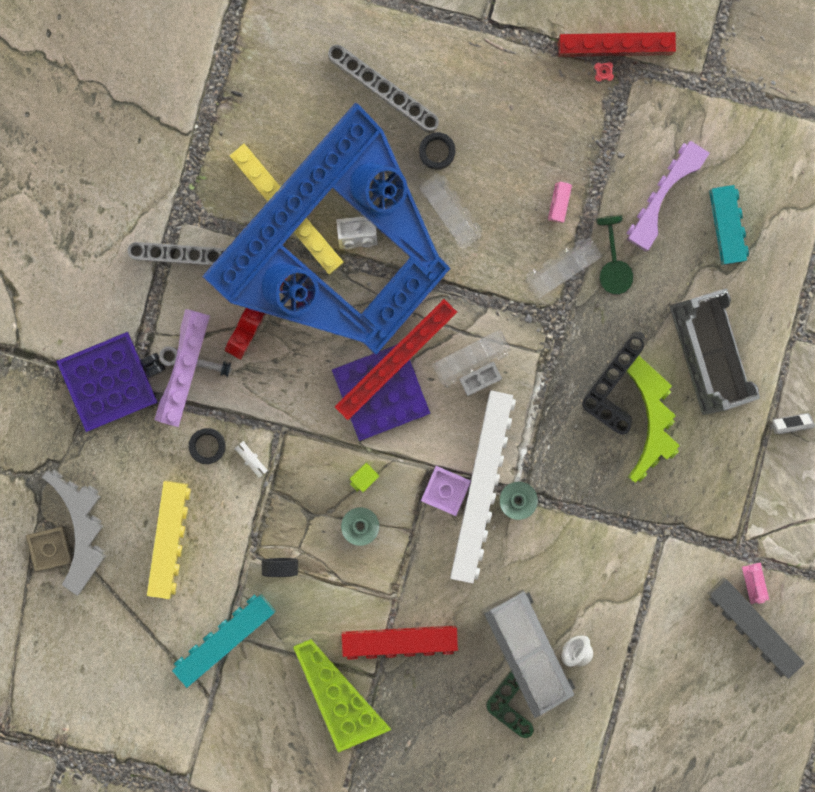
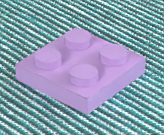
M435 466L421 501L456 516L471 480Z

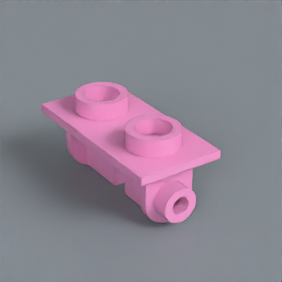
M761 563L743 566L742 570L750 604H761L769 600Z

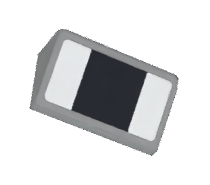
M809 413L772 420L775 434H784L815 427V423Z

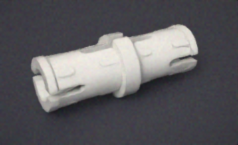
M243 441L240 445L244 451L239 446L234 449L245 460V465H249L258 478H260L262 473L258 468L263 473H266L268 470L257 459V454H253Z

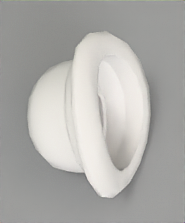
M576 636L566 642L561 652V658L565 665L570 667L577 665L580 667L587 665L592 660L593 649L587 636Z

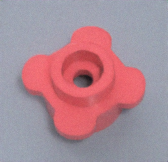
M611 62L596 63L594 66L596 70L595 80L598 82L613 80V64Z

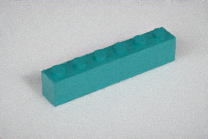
M254 594L246 601L248 603L246 607L236 609L232 613L234 616L232 619L222 621L217 626L219 628L218 631L214 634L212 632L208 633L203 638L204 643L200 646L194 645L188 651L190 655L185 659L180 657L174 663L175 667L172 672L186 688L275 613V609L262 594L259 596Z

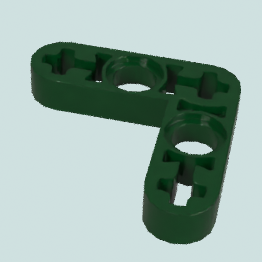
M518 666L520 671H522V676L524 680L526 681V671L522 667ZM510 670L487 700L486 708L491 715L522 738H529L534 732L532 723L508 705L520 689L517 681L514 682L517 685L516 687L507 681L508 679L513 681L515 678ZM505 685L512 688V692L508 696H504L501 693V688ZM496 694H499L502 699L506 700L504 703L502 700L499 701L498 710H491L490 703H495L498 700ZM506 713H514L515 720L513 722H506L504 719ZM519 718L522 719L521 721H519L521 725H529L528 733H521L522 729L518 725L516 726V728L513 727L517 724Z

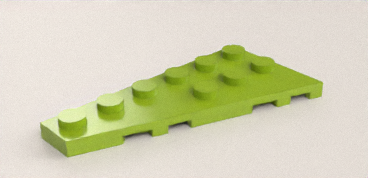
M312 639L293 646L338 753L391 730Z

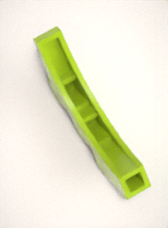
M640 356L636 358L626 371L641 393L646 407L648 422L647 438L643 452L637 465L628 475V478L634 483L637 480L641 482L646 477V471L650 466L654 468L659 463L660 456L666 460L674 458L679 452L677 448L680 446L664 431L665 428L668 430L675 421L673 419L676 415L660 401L661 398L664 400L671 393L669 389L672 385Z

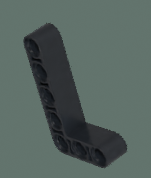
M637 331L630 334L587 391L582 401L585 411L620 435L627 434L630 431L632 417L608 400L607 396L644 349L646 337L643 333ZM633 339H638V340H640V341H641V345L635 346V345L632 343V340H633ZM627 354L630 359L625 361L620 355ZM616 369L619 374L612 375L609 370ZM605 384L608 389L602 390L598 385ZM587 399H594L596 404H589ZM603 410H610L612 415H605ZM625 421L628 425L623 427L618 422Z

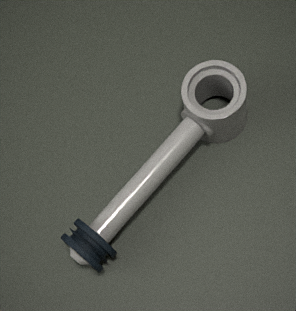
M170 346L164 347L159 354L160 361L167 366L175 365L178 350ZM169 350L175 354V358L171 362L166 361L164 357L165 353ZM201 359L197 360V367L221 372L220 376L226 375L228 377L232 371L231 362L228 364V362L224 361L223 364H218Z

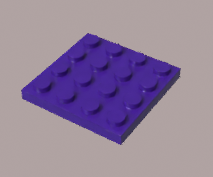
M129 332L120 334L57 361L86 432L158 403Z
M396 345L379 351L377 355L371 354L332 369L342 398ZM409 360L350 418L359 441L431 414L411 361Z

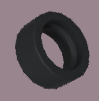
M441 132L427 135L421 141L419 148L423 164L434 170L448 167L456 153L453 140L447 134ZM433 140H441L448 146V156L442 162H433L426 155L427 145Z
M203 428L196 431L189 441L190 455L196 462L201 464L217 462L223 457L226 450L224 437L219 431L212 428ZM204 435L213 436L219 444L217 453L209 458L201 456L196 450L197 440Z
M269 558L262 560V576L292 577L298 575V559Z

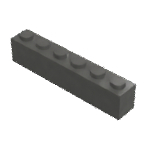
M726 578L721 579L707 593L710 596L708 600L716 608L720 606L723 610L721 614L729 622L731 620L734 621L736 624L734 628L742 636L744 634L748 636L749 640L747 642L755 650L759 648L762 651L760 656L768 664L772 662L776 666L774 671L780 677L785 676L789 679L805 664Z

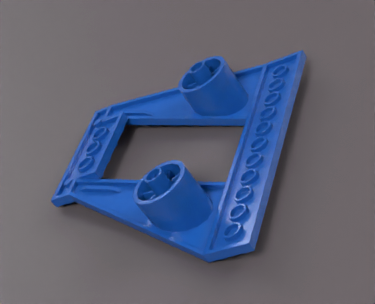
M354 103L202 277L232 304L360 341L372 353L377 355L451 268L438 256L384 131L358 103ZM379 173V179H375L374 177ZM331 189L335 190L410 257L362 314L283 246L284 242ZM369 191H372L373 193L371 198L369 196ZM379 198V204L374 205L373 202ZM296 273L301 277L298 282L296 281ZM291 275V280L286 282L284 279ZM284 283L283 289L280 290L281 284ZM279 293H283L284 298L281 301ZM289 299H291V305H290V306H284L285 303H286Z

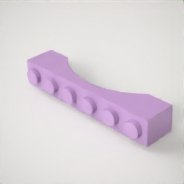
M689 141L687 145L683 143L678 151L680 156L677 160H672L667 168L670 170L666 177L662 176L657 184L659 189L656 193L652 192L647 200L649 205L646 209H641L637 215L638 222L636 225L632 224L626 233L629 235L626 240L645 252L649 250L658 236V213L666 193L680 178L698 171L710 154L692 141Z
M185 309L180 327L179 347L175 365L167 388L159 402L154 420L179 427L210 315Z

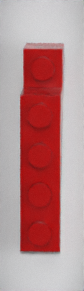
M246 308L224 351L241 360L267 314Z

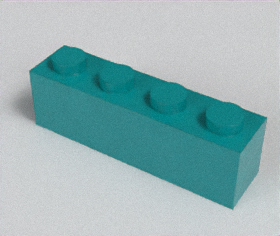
M735 185L712 188L709 190L721 265L747 261L749 249L744 244L746 231L741 226L740 219H743L742 209L738 208L737 200L740 199L739 191L735 189Z

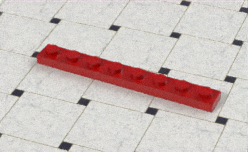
M443 299L334 407L349 420L457 311Z

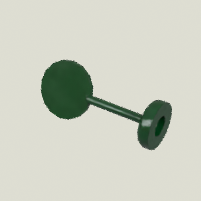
M622 215L596 218L597 225H608L612 261L602 267L599 280L604 290L611 294L624 293L633 283L632 269L627 263L617 260L613 224L621 223L623 221Z

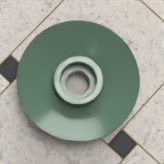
M517 481L508 484L502 490L499 502L505 515L515 520H522L530 517L535 512L538 505V497L532 486L525 482ZM516 497H521L522 502L520 504L515 503Z
M357 507L351 509L342 519V534L353 545H367L378 535L379 520L367 508ZM360 522L364 524V528L361 530L357 528V524Z

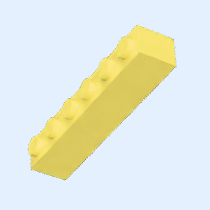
M163 482L147 596L170 599L172 595L176 594L177 584L174 583V578L179 574L180 565L177 564V558L181 557L182 546L179 544L180 538H184L185 527L182 524L183 519H187L188 508L185 507L186 500L190 499L191 489L188 488L186 483Z

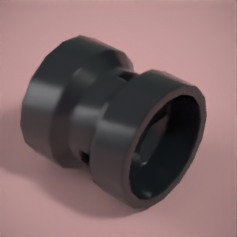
M157 353L140 360L141 365L147 370L146 375L148 378L165 370L163 364L159 362Z

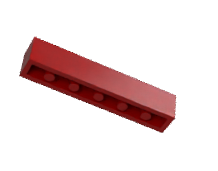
M676 32L560 34L558 37V57L673 55L676 52Z
M457 626L342 632L343 657H347V660L358 659V656H366V659L378 658L377 655L394 658L397 657V654L413 657L416 656V653L432 656L435 655V652L451 655L454 654V651H458Z

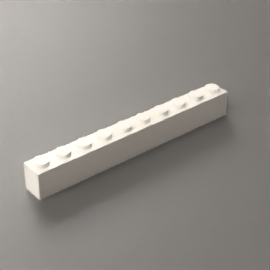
M491 390L489 392L450 576L454 580L474 583V579L478 580L480 568H477L478 560L482 561L484 553L481 545L487 539L488 531L485 530L486 523H490L492 512H489L490 504L494 505L496 497L493 489L494 485L498 486L500 478L497 470L498 467H502L504 459L501 451L502 448H506L508 437H505L506 429L510 430L512 418H509L510 410L514 411L516 402L513 399V395Z

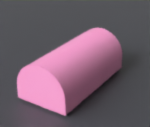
M564 182L555 184L548 215L549 221L564 223L572 188L571 184Z

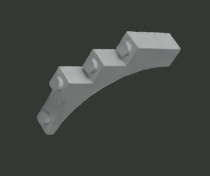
M49 470L45 472L42 478L53 486L64 500L70 512L75 533L74 557L62 585L78 596L106 557L103 554V549L96 545L94 547L91 546L104 527L100 524L102 521L93 515L91 517L88 516L101 496L98 495L99 491L90 485L88 487L83 486L79 491L75 483L71 481L67 483L61 479L63 476L55 470L51 472Z

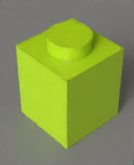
M366 462L350 477L352 481L350 485L357 492L359 490L364 492L380 476Z

